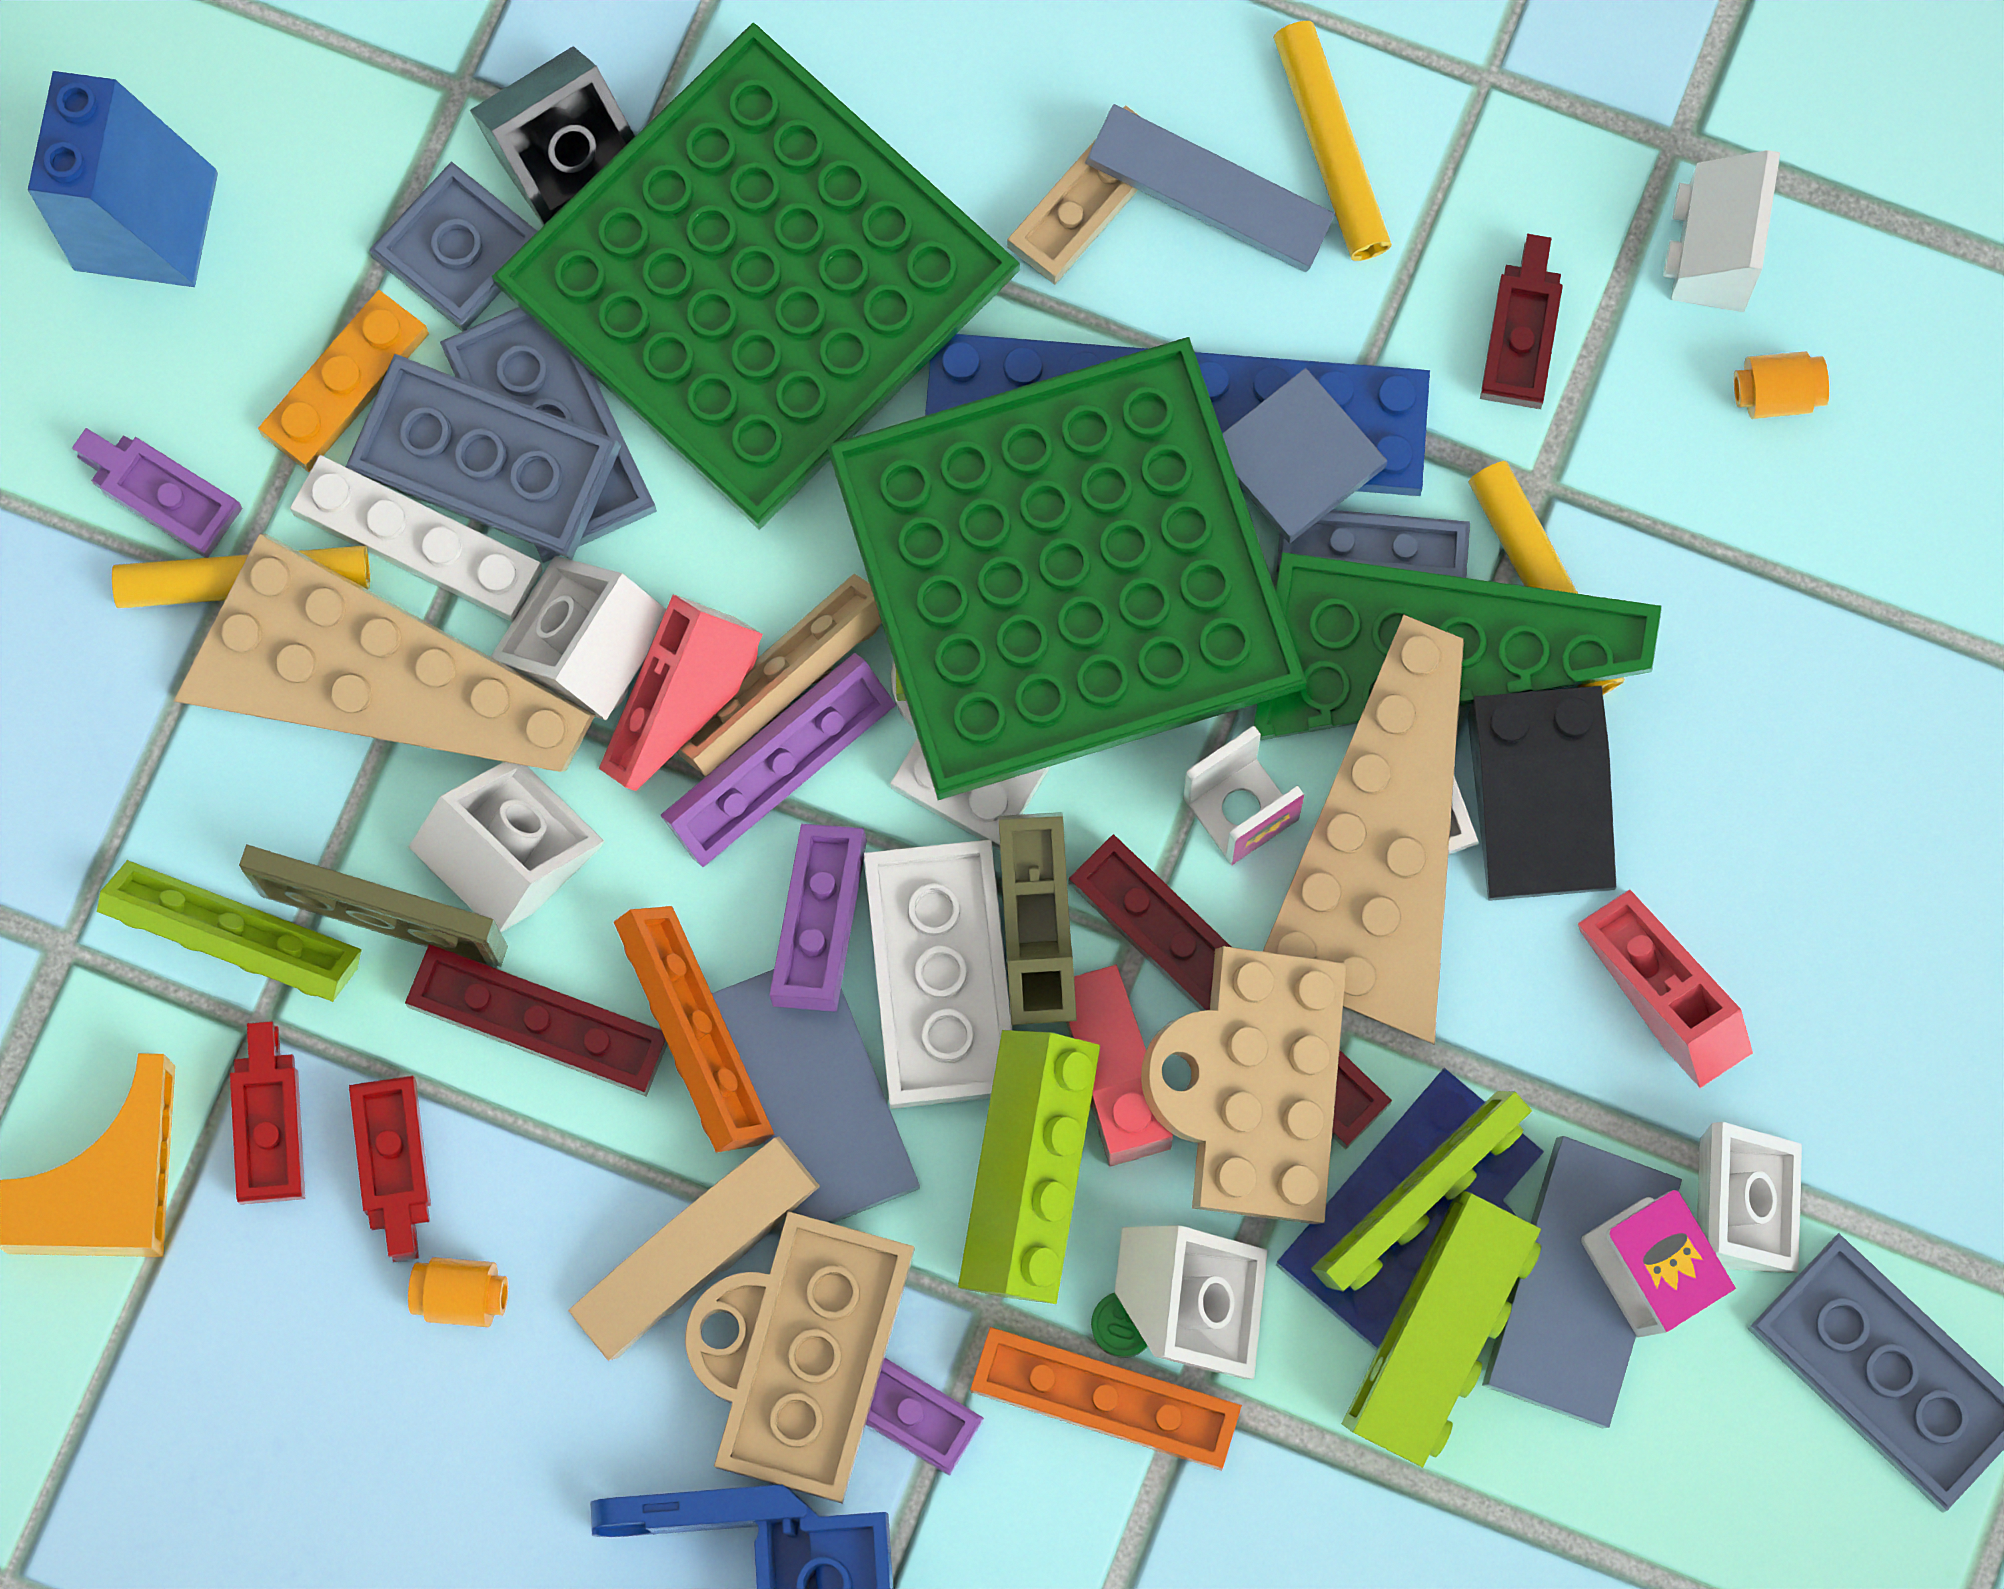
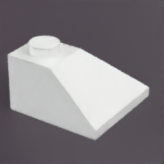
M1180 1225L1122 1227L1115 1294L1154 1357L1241 1379H1254L1268 1250Z

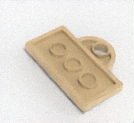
M1226 946L1215 949L1210 1010L1193 1012L1169 1022L1150 1042L1145 1052L1141 1069L1142 1089L1146 1103L1156 1120L1166 1130L1181 1139L1198 1143L1192 1209L1308 1224L1324 1223L1347 964ZM1171 1054L1185 1059L1191 1069L1190 1083L1183 1091H1176L1170 1088L1162 1076L1163 1063Z
M788 1211L770 1274L759 1272L734 1274L713 1284L701 1295L690 1313L686 1326L685 1346L689 1363L698 1379L711 1393L726 1402L732 1403L714 1464L715 1468L773 1485L783 1484L788 1489L843 1504L914 1256V1246ZM724 1312L731 1314L737 1319L739 1324V1334L735 1342L723 1349H715L708 1346L702 1337L704 1322L715 1313Z

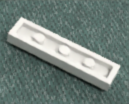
M319 455L290 507L294 516L355 546L366 545L369 553L510 622H513L543 570L541 562L322 455Z

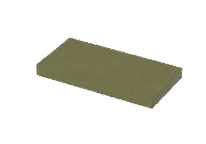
M248 844L245 846L239 866L263 898L427 948L431 944L496 969L497 966H502L508 945L492 918Z

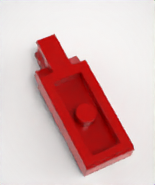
M273 1021L247 1023L248 1058L234 1059V1073H230L236 1199L240 1205L305 1199L299 1072L295 1068V1058L293 1054L281 1055L279 1027L274 1026Z
M412 1075L349 1085L362 1206L364 1213L369 1218L370 1229H385L388 1256L392 1257L393 1263L419 1259L415 1224L430 1222L428 1206H431L416 1079Z

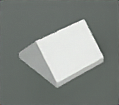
M1726 1122L1712 1123L1701 1136L1699 1145L1697 1223L1724 1269L1798 1273L1801 1143Z

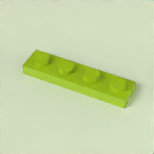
M129 860L121 866L99 894L96 911L98 913L119 920L128 927L143 929L177 942L186 949L200 951L232 963L246 972L260 974L297 988L306 995L318 996L333 1002L358 969L362 951L360 948Z
M1497 1091L1327 1252L1311 1270L1330 1289L1344 1291L1350 1286L1353 1290H1357L1364 1286L1382 1268L1383 1263L1378 1258L1396 1241L1400 1245H1404L1415 1238L1429 1223L1430 1218L1425 1213L1443 1196L1447 1200H1451L1462 1193L1475 1180L1477 1173L1472 1168L1490 1151L1494 1156L1504 1152L1522 1135L1524 1129L1519 1123L1532 1112L1531 1108L1515 1091Z

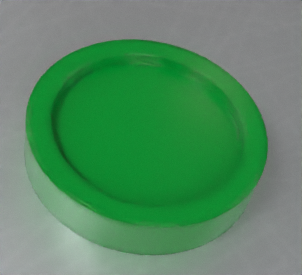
M1115 1292L1104 1297L1095 1307L1091 1319L1092 1335L1097 1345L1107 1354L1118 1358L1133 1357L1148 1348L1146 1342Z

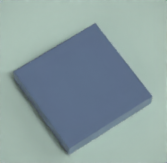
M451 161L369 251L374 260L463 332L501 293L502 290L494 284L491 276L538 231Z
M1307 368L1222 433L1240 488L1289 544L1386 468L1387 459Z

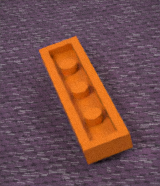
M673 906L630 909L614 921L615 927L623 942L625 954L633 965L647 996L651 1013L659 1023L674 1057L676 1069L686 1084L701 1118L703 1130L710 1138L715 1152L760 1145L775 1135Z
M993 1327L989 1328L970 1388L971 1393L1219 1471L1223 1470L1242 1405Z

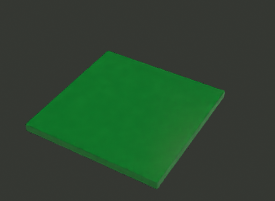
M752 22L491 277L494 284L760 530L830 460L827 445L855 436L1020 271V263L758 25Z
M1190 337L827 445L832 467L937 801L1306 689L1307 682Z

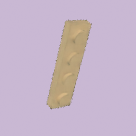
M854 573L759 656L752 670L745 675L738 693L677 751L678 755L706 777L762 727L770 724L783 713L786 706L811 684H815L825 678L831 672L833 665L855 645L873 636L880 626L881 619L870 584Z

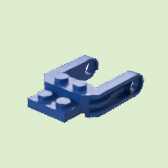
M783 1484L614 1497L590 1502L591 1532L594 1537H629L758 1527V1535L754 1541L757 1589H893L889 1514L887 1512L820 1516Z

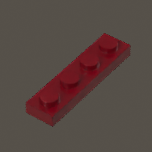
M431 944L428 945L405 1001L409 1009L645 1097L648 1095L668 1045L660 1029Z

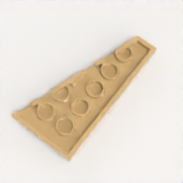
M268 534L258 535L174 699V702L558 772L568 769L595 717V714Z
M1403 615L1263 952L1347 964L1343 1000L1344 1008L1435 1045L1464 640Z

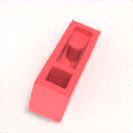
M673 594L599 769L625 788L637 791L738 693L745 675L755 665L758 645L763 634L734 616Z
M1630 889L1578 923L1579 930L1662 1047L1699 1088L1753 1054L1741 1008Z
M1117 964L1074 976L1077 1021L1066 1023L1071 1038L1100 1045L1091 1108L1109 1167L1171 1150L1173 1134L1156 1120L1143 1094L1141 1069L1146 1048Z

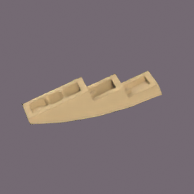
M781 1137L773 1138L619 1264L568 1310L569 1313L608 1361L619 1358L660 1319L675 1313L715 1275L731 1268L784 1220L788 1211L792 1212L820 1185Z

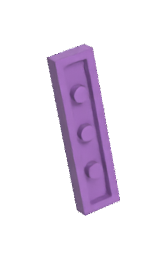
M854 652L660 816L692 859L703 868L894 708L896 704L868 663Z

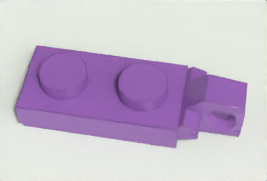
M85 428L72 446V449L78 453L77 458L97 471L91 481L102 490L104 495L204 558H208L243 509L240 502L136 436L132 440L123 435L115 446L93 431Z

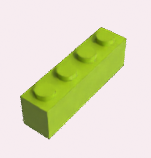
M1002 1030L958 1288L1010 1299L1057 1304L1100 1051L1099 1044L1051 1032Z
M1463 1191L1453 1198L1341 1425L1366 1440L1422 1468L1429 1455L1436 1458L1450 1437L1453 1423L1447 1419L1458 1397L1466 1398L1478 1381L1482 1370V1363L1477 1358L1488 1336L1495 1339L1501 1333L1509 1318L1512 1304L1506 1300L1517 1278L1519 1277L1523 1280L1527 1278L1538 1260L1541 1244L1537 1243L1536 1240L1542 1229L1467 1191Z

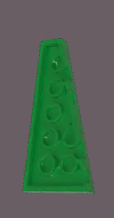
M1282 552L1276 594L1307 683L1306 689L1257 703L1254 726L1261 734L1260 741L1358 724L1403 615L1463 638L1464 647L1459 706L1472 704L1475 696L1554 690L1651 673L1654 665L1662 605Z

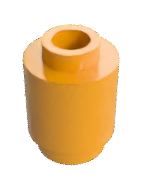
M1807 351L1748 356L1744 361V370H1735L1733 385L1736 405L1738 408L1747 407L1751 419L1811 414L1814 407L1828 405L1829 375L1823 356L1810 357Z
M432 1257L429 1263L416 1262L414 1264L408 1287V1308L410 1314L423 1315L428 1323L489 1328L495 1315L503 1316L508 1301V1278L506 1276H498V1268L495 1262Z

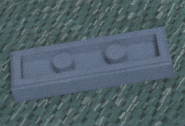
M1331 510L1290 544L1279 532L1276 572H1279L1282 552L1466 578L1470 521Z

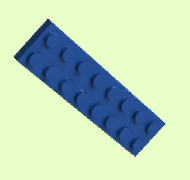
M956 334L930 360L925 416L1148 348ZM1195 352L1222 433L1307 368L1387 459L1386 468L1360 487L1357 492L1421 496L1430 370Z

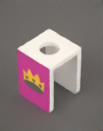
M1255 726L1249 728L1191 767L1185 776L1184 801L1231 866L1297 822L1300 818L1305 795L1299 786L1283 795L1259 763L1257 754L1261 734ZM1235 791H1246L1256 797L1260 805V811L1240 825H1235L1225 817L1222 805L1229 794Z
M1676 1190L1669 1191L1656 1200L1651 1197L1639 1200L1581 1238L1582 1245L1637 1338L1667 1333L1736 1289L1681 1194Z

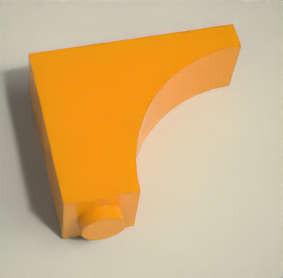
M138 1053L135 1075L124 1105L109 1128L83 1153L55 1169L38 1175L0 1180V1249L13 1255L163 1257L176 1068L165 1054Z

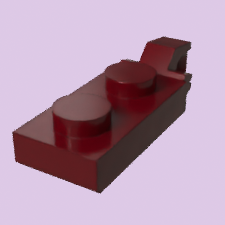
M1527 233L1520 267L1506 265L1504 274H1501L1479 399L1540 410L1542 408L1563 284H1560L1561 274L1546 271L1552 237Z

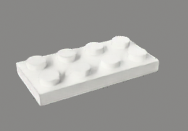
M991 839L864 853L890 1109L990 1098L1002 1030H1012Z

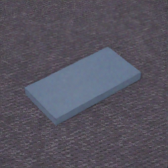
M520 307L440 341L455 377L616 439L622 444L578 547L657 512L655 503L594 376ZM535 545L543 563L553 559L554 556H560L557 553Z
M394 354L345 467L377 483L573 559L622 444L616 439Z
M774 969L712 993L775 1135L764 1141L763 1144L766 1145L773 1138L780 1136L820 1185L792 1213L833 1224L920 1189V1184L842 988L837 1012L773 1007L769 994Z
M1566 1136L1556 1138L1531 1220V1224L1542 1229L1536 1240L1537 1243L1541 1244L1540 1255L1531 1273L1524 1280L1518 1277L1508 1296L1507 1302L1512 1304L1511 1312L1503 1330L1496 1337L1482 1386L1601 1429L1610 1428L1636 1334L1582 1245L1581 1238L1643 1198L1651 1197L1656 1200L1669 1191L1676 1190L1679 1192L1682 1182L1681 1178Z
M1840 1233L1820 1251L1748 1328L1756 1338L1942 1513L1951 1508L2004 1450V1386Z

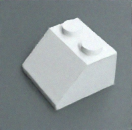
M1765 150L1699 162L1696 164L1690 184L1679 182L1672 219L1683 221L1680 242L1669 241L1663 277L1674 279L1671 300L1745 312L1763 268L1780 152Z
M554 556L490 657L595 714V717L607 720L613 709L618 707L625 699L629 684L648 654L666 609L623 573Z
M502 762L441 795L408 848L428 866L434 875L439 877L458 895L475 914L494 919L500 932H503L535 913L600 849L604 840L528 766Z

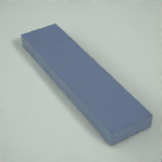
M1113 104L1085 161V164L1304 272L1311 268L1336 214L1116 104Z

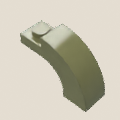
M1063 813L998 816L1011 1025L1077 1021Z

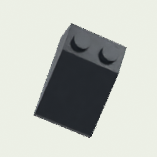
M1602 686L1475 696L1467 719L1488 901L1615 890L1617 884L1610 753Z

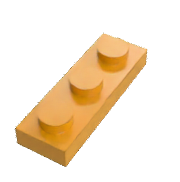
M378 289L258 427L261 436L307 472H310L319 455H325L377 395L394 354L409 358L429 335L426 325Z

